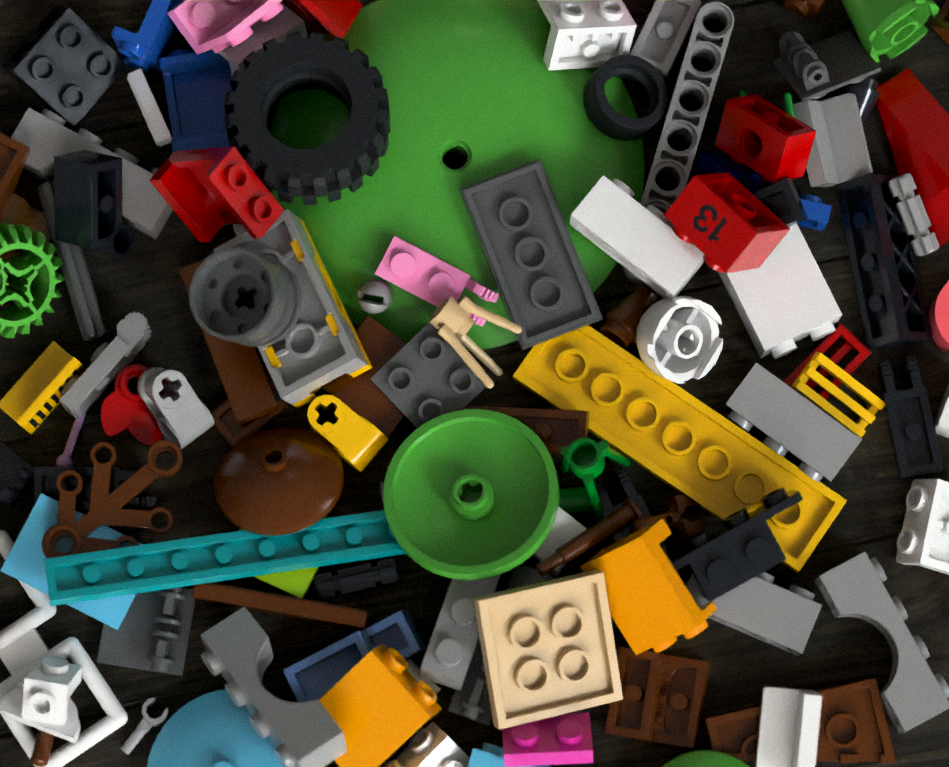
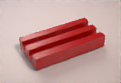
M840 323L836 330L787 377L784 383L791 387L816 352L823 354L840 336L846 343L830 360L837 364L853 348L859 354L843 369L849 375L872 352ZM822 367L817 371L822 376L828 373ZM836 378L831 381L837 387L842 384ZM809 379L806 385L813 389L817 383ZM823 390L819 395L826 400L831 394Z

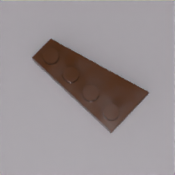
M874 676L814 690L822 695L816 762L896 763L877 680ZM761 703L704 717L711 750L728 753L744 762H755Z

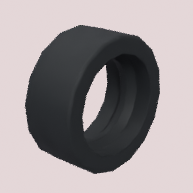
M624 54L608 59L591 75L583 90V106L589 120L600 132L612 139L628 141L642 137L663 117L668 106V89L663 76L651 63L638 56ZM611 77H620L634 83L641 90L645 98V114L639 119L627 118L616 112L609 104L605 95L606 81Z

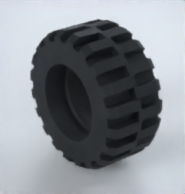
M312 31L311 38L301 39L299 32L286 34L287 41L277 44L276 39L273 38L263 43V53L258 55L252 51L243 59L245 70H235L230 79L232 91H228L225 94V127L230 147L234 146L270 193L273 190L278 193L280 201L292 203L294 196L303 197L304 205H317L316 197L328 196L330 203L342 199L341 190L347 187L352 193L363 186L362 177L365 174L372 177L379 168V156H385L389 145L390 111L387 89L383 88L382 76L377 67H369V58L360 49L350 52L348 41L335 37L333 43L325 40V33ZM318 89L329 92L339 98L346 105L349 114L348 124L342 133L330 143L313 149H297L276 140L268 129V116L273 107L283 97L295 91Z

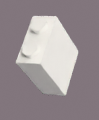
M797 223L789 227L788 233L760 268L726 274L718 272L760 358L771 353L774 359L780 358L796 350L795 342L810 336L812 341H816L833 333L836 330L834 324L842 316Z

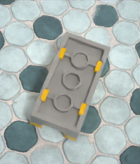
M289 209L283 211L262 238L253 239L245 231L213 249L214 253L226 248H243L282 262L296 276L302 290V310L296 326L284 339L270 346L258 347L281 399L299 408L316 398L314 393L321 386L346 373L355 378L373 368L304 221ZM253 303V305L250 306V307H251V308H254V307L256 306V304Z

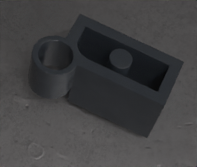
M89 150L54 156L55 240L88 248L93 252L115 258L127 256L133 247L134 234L129 226L122 224V158Z

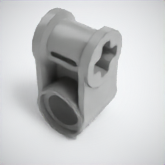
M151 367L140 375L137 382V391L140 398L156 419L158 427L165 438L175 443L180 450L215 425L210 411L197 397L186 377L181 372L172 369L167 370L162 367ZM166 380L167 383L163 385L161 381ZM163 389L165 394L159 395V392Z

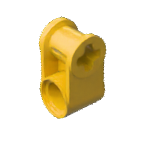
M325 394L318 396L308 407L307 416L310 428L327 439L339 453V456L359 472L364 470L389 440L376 426L363 416L355 413L333 395ZM331 407L336 409L334 414L337 422L334 425L328 421L323 425L318 424L320 417L317 411L320 408L328 411Z

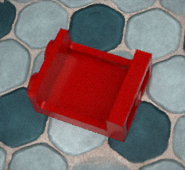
M234 146L174 151L149 180L199 242H210L224 224H241L253 239H260L284 211Z

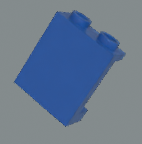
M152 0L137 33H132L117 26L113 27L111 36L121 56L125 58L123 62L136 70L141 68L142 72H147L148 68L161 72L159 59L168 56L179 31L167 13L183 0Z
M178 49L169 52L168 57L160 58L159 65L164 79L173 137L171 139L172 151L230 147L224 116H226L224 108L225 94L228 91H232L230 84L232 73L229 61L219 53L215 54L212 49L198 55L195 52L193 53L191 49Z

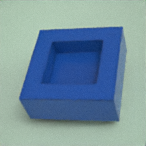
M798 194L808 218L798 222L797 225L823 232L829 221L832 206L822 204L823 200L817 196Z

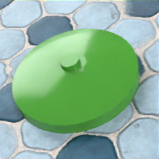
M484 409L453 411L433 418L421 425L400 445L389 464L383 487L384 511L390 529L400 547L413 561L423 568L452 579L478 580L490 578L512 570L523 563L545 541L551 531L558 511V476L551 455L542 440L519 420L500 412Z

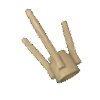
M450 295L438 306L428 322L438 329L437 333L452 346L483 384L489 389L493 388L494 382L468 350L496 376H501L503 370L466 334L474 324V320L469 315L472 313L516 334H519L522 328L508 319L476 305L466 296L458 302Z

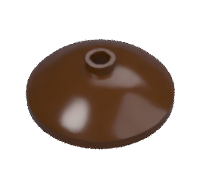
M295 426L270 427L256 431L241 439L222 457L214 477L215 496L221 511L227 519L243 530L268 536L295 533L320 521L335 506L344 485L342 461L333 445L320 434Z

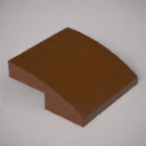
M366 314L355 331L373 368L355 378L345 373L321 387L331 395L339 398L355 413L363 416L385 436L389 437L405 415L370 378L406 343Z
M619 647L617 661L623 700L609 703L605 733L697 750L711 663L668 656L651 651H644L635 655L631 648Z

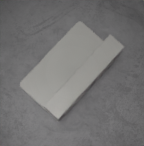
M846 93L823 101L807 100L793 104L796 119L816 130L806 166L811 187H831L865 174L873 173L859 107L854 93Z

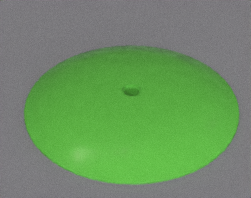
M377 0L360 9L347 34L344 36L343 39L349 42L350 52L360 49L368 56L369 67H377L382 76L383 88L387 89L390 133H388L389 145L385 156H379V168L372 177L366 174L362 177V187L353 193L348 187L341 190L342 199L329 203L328 196L316 197L317 205H304L303 197L294 196L293 202L288 203L280 201L276 191L273 190L271 194L284 210L289 209L304 221L349 319L356 326L360 324L367 314L407 344L428 323L430 317L438 308L375 275L395 235L471 275V279L499 293L462 200L460 189L539 159L593 293L603 284L618 263L569 225L570 217L603 175L611 182L616 178L625 183L634 192L633 199L641 203L645 171L642 137L628 141L612 139L600 132L589 120L583 106V90L591 75L598 68L547 69L543 62L551 25L537 1ZM611 77L605 84V95L609 104L621 115L627 118L638 119L631 97L620 77ZM318 89L295 91L279 101L270 133L279 142L293 148H318L330 143L342 133L348 124V110L339 98L329 92ZM453 153L460 154L467 160L465 165L459 169H450L446 167L443 161L448 155ZM371 279L384 280L393 290L391 306L379 314H370L364 311L358 303L357 294L359 288ZM464 288L458 302L466 296L476 305L509 320L500 295L496 303L487 302L478 297L474 292ZM364 293L365 300L383 303V297ZM487 320L483 327L474 323L466 333L482 350L498 348L518 342L514 332Z

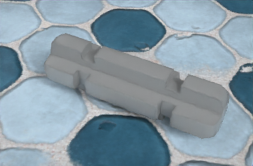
M907 173L888 181V186L893 198L898 197L899 202L896 203L907 234L913 235L914 240L910 242L917 256H924L936 251L939 248V243L935 233L929 232L928 227L932 225L920 195L915 196L913 190L917 189L912 175Z

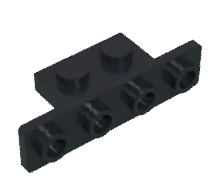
M781 487L761 498L763 506L748 513L746 508L741 509L723 520L725 527L711 535L708 529L701 531L685 541L687 548L673 556L670 551L664 553L675 570L688 564L705 598L711 602L786 560L766 520L800 502L803 498L799 491L790 490L786 492L784 487Z

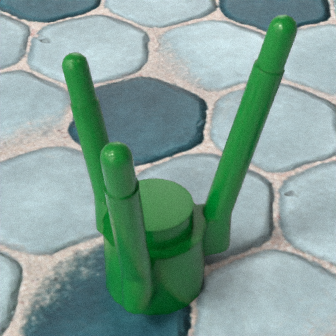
M580 438L572 442L569 447L563 446L561 448L562 461L560 471L567 473L569 468H571L575 476L583 480L595 519L599 522L604 517L594 478L600 475L604 469V457L606 456L625 467H629L631 461L610 448L605 440L597 444L590 438Z

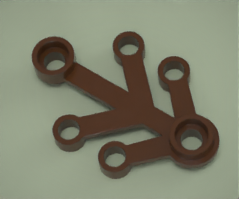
M163 440L156 442L148 451V463L109 494L111 468L117 461V453L110 443L99 442L95 444L90 452V458L94 465L90 510L75 523L76 497L82 492L84 483L78 472L74 470L63 471L56 481L57 489L60 492L57 524L50 527L42 539V550L45 557L54 558L116 549L124 542H130L134 546L139 545L135 538L127 535L121 536L117 540L88 537L101 525L145 528L156 535L167 534L173 527V517L166 508L157 507L151 511L121 508L159 476L171 477L180 470L183 462L180 448L171 441ZM100 449H108L111 451L112 457L107 463H99L95 459L96 453ZM163 453H168L174 458L173 464L168 468H162L157 464V458ZM67 477H75L78 480V486L73 491H65L62 488L63 480ZM157 514H164L168 517L169 521L166 527L158 529L152 525V518ZM64 537L71 539L73 542L71 550L66 553L59 552L56 549L57 541Z

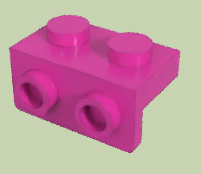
M590 712L562 714L502 729L504 767L593 763Z

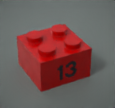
M729 172L694 175L663 215L674 225L672 230L681 240L697 246L704 253L703 260L715 271L725 274L760 268L790 230L783 221Z

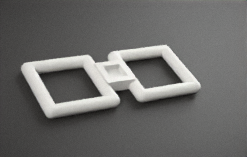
M0 530V554L6 560L14 545V541L8 532ZM18 580L35 605V608L0 631V658L11 674L10 677L0 683V701L5 694L20 685H24V678L40 658H70L73 664L82 665V678L106 713L105 717L79 734L76 744L68 741L52 752L46 766L34 765L35 767H63L123 726L128 720V715L76 637H68L53 648H48L36 628L56 614V605L50 606L49 595ZM1 715L31 760L37 738L29 725Z

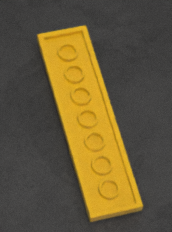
M589 325L533 346L512 377L513 380L557 410L589 411V432L601 440L607 441L611 447L680 494L687 495L699 504L698 506L722 522L726 517L741 509L746 508L748 513L763 506L761 498L776 489L784 487L786 492L790 490L799 491L803 500L766 520L786 557V560L782 561V563L796 573L802 569L847 502L845 498L820 481L816 482L802 472L799 467L672 381L650 371L644 362Z

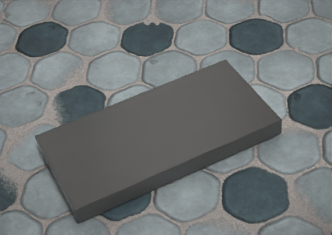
M540 159L460 189L462 200L509 320L522 328L519 334L515 333L522 351L603 319Z

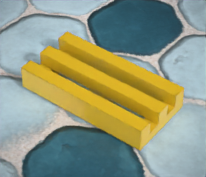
M816 352L791 386L859 438H862L866 431L864 429L866 426L872 424L876 417L874 415L876 412L882 410L885 406L884 401L821 352ZM821 366L869 404L867 408L862 407L816 371V368ZM809 378L859 416L857 422L852 421L807 386L806 382Z

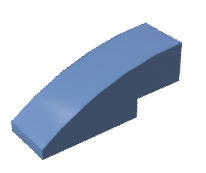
M401 610L284 669L283 672L298 703L322 698L364 656L381 644H384L387 648H394L405 660L426 650L427 647L409 610Z

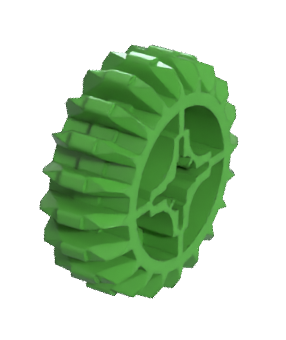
M0 222V255L14 249L23 250L17 257L12 255L7 260L0 258V305L2 306L9 300L14 302V305L0 310V335L13 339L16 332L29 334L30 323L36 326L43 325L41 317L43 312L54 313L53 307L49 305L52 297H62L60 292L55 289V284L65 280L62 274L56 272L63 264L60 258L53 255L57 248L52 243L45 241L46 237L41 232L30 230V227L21 223L14 226L8 222Z

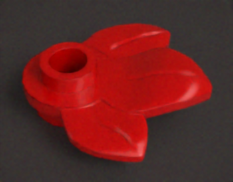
M132 364L124 367L117 374L114 381V392L105 398L100 411L101 425L106 436H114L128 429L129 434L136 441L147 447H151L161 440L163 434L158 427L156 419L140 398L139 393H132L128 389V382L131 380L138 381L140 375L149 368L139 364ZM163 389L159 392V395L165 394Z

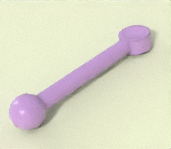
M86 413L80 419H75L64 452L56 459V465H73L71 455Z

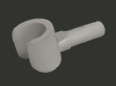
M155 697L149 698L144 702L142 706L143 718L120 748L128 755L152 727L163 725L168 718V707L159 718L154 719L147 715L148 709L156 701Z

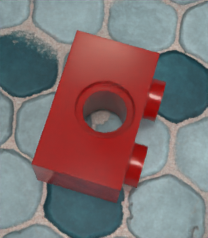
M752 94L726 101L715 146L729 154L732 161L750 167L759 173L761 179L774 184L785 178L795 179L804 176L816 130L759 95Z

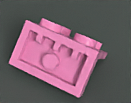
M183 0L167 14L197 55L211 49L217 54L229 45L235 47L253 34L252 26L260 20L263 23L283 10L284 7L280 3L282 0Z

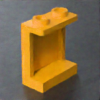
M663 518L602 548L580 566L583 572L596 569L604 572L610 615L635 655L653 648L655 653L661 652L677 641V636L681 634L686 639L694 637L708 627L706 619L717 610L713 601L700 607L697 606L659 544L672 533Z
M381 644L372 649L319 699L320 703L344 733L347 752L334 760L339 767H381V764L441 710V707L436 702L437 696L433 689L424 681H417L406 669L408 667L406 660L394 648H387L384 644Z

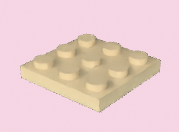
M596 569L473 598L493 723L499 730L623 700L604 572Z

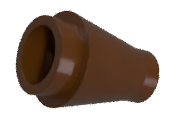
M636 285L629 295L602 317L603 324L599 328L600 333L623 349H627L630 344H636V331L639 321L645 311L652 304L656 303V295L647 287Z

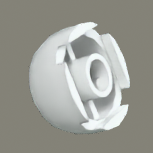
M676 296L673 299L664 298L652 304L642 315L636 331V345L641 360L650 371L677 384L685 383L684 381H688L691 378L698 380L704 377L716 364L723 348V338L718 337V324L722 325L720 316L711 305L690 296Z

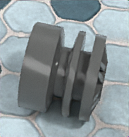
M226 248L208 256L196 269L189 287L190 307L196 322L210 335L249 347L270 346L284 339L296 326L302 310V290L295 274L282 262L243 248ZM253 303H255L256 306L254 308H251L250 306H252Z

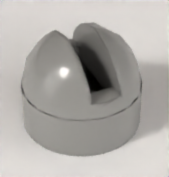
M371 279L359 288L357 294L358 303L364 311L370 314H379L391 306L393 290L386 281ZM364 293L383 297V303L365 300Z

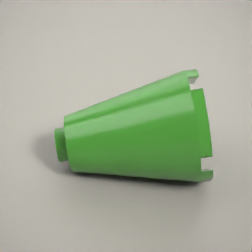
M841 0L863 49L870 54L875 62H880L879 55L886 54L889 59H892L911 48L929 31L924 25L929 17L932 16L936 20L939 14V7L934 0Z

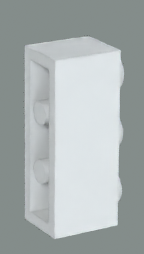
M603 175L573 211L569 225L663 298L673 299L704 262V253L694 244L681 240L673 232L672 228L667 225L669 220L663 216L664 214L652 205H648L645 208L633 199L635 194L625 183L616 178L611 182Z

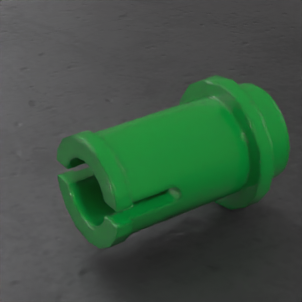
M585 485L581 487L559 488L558 506L568 514L590 513L591 503Z

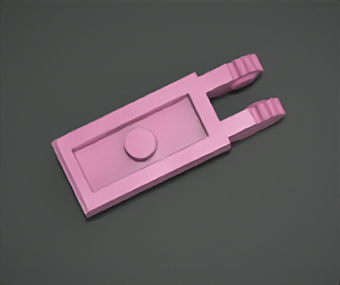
M396 235L393 237L375 272V275L437 307L450 295L458 301L464 288L474 292L478 297L487 302L496 303L500 295L471 279V275ZM472 313L469 315L475 324L484 326L485 319Z

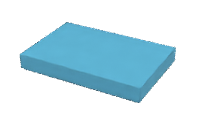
M41 493L0 571L49 595L44 559L47 558L42 550V539L45 532L57 524L59 502ZM75 511V523L78 520H80L84 516V514ZM101 525L88 537L117 540L125 535ZM61 538L57 541L56 549L59 552L66 553L71 550L73 542L69 538ZM124 542L119 546V548L130 547L134 545L130 542ZM137 594L69 603L67 605L118 630Z

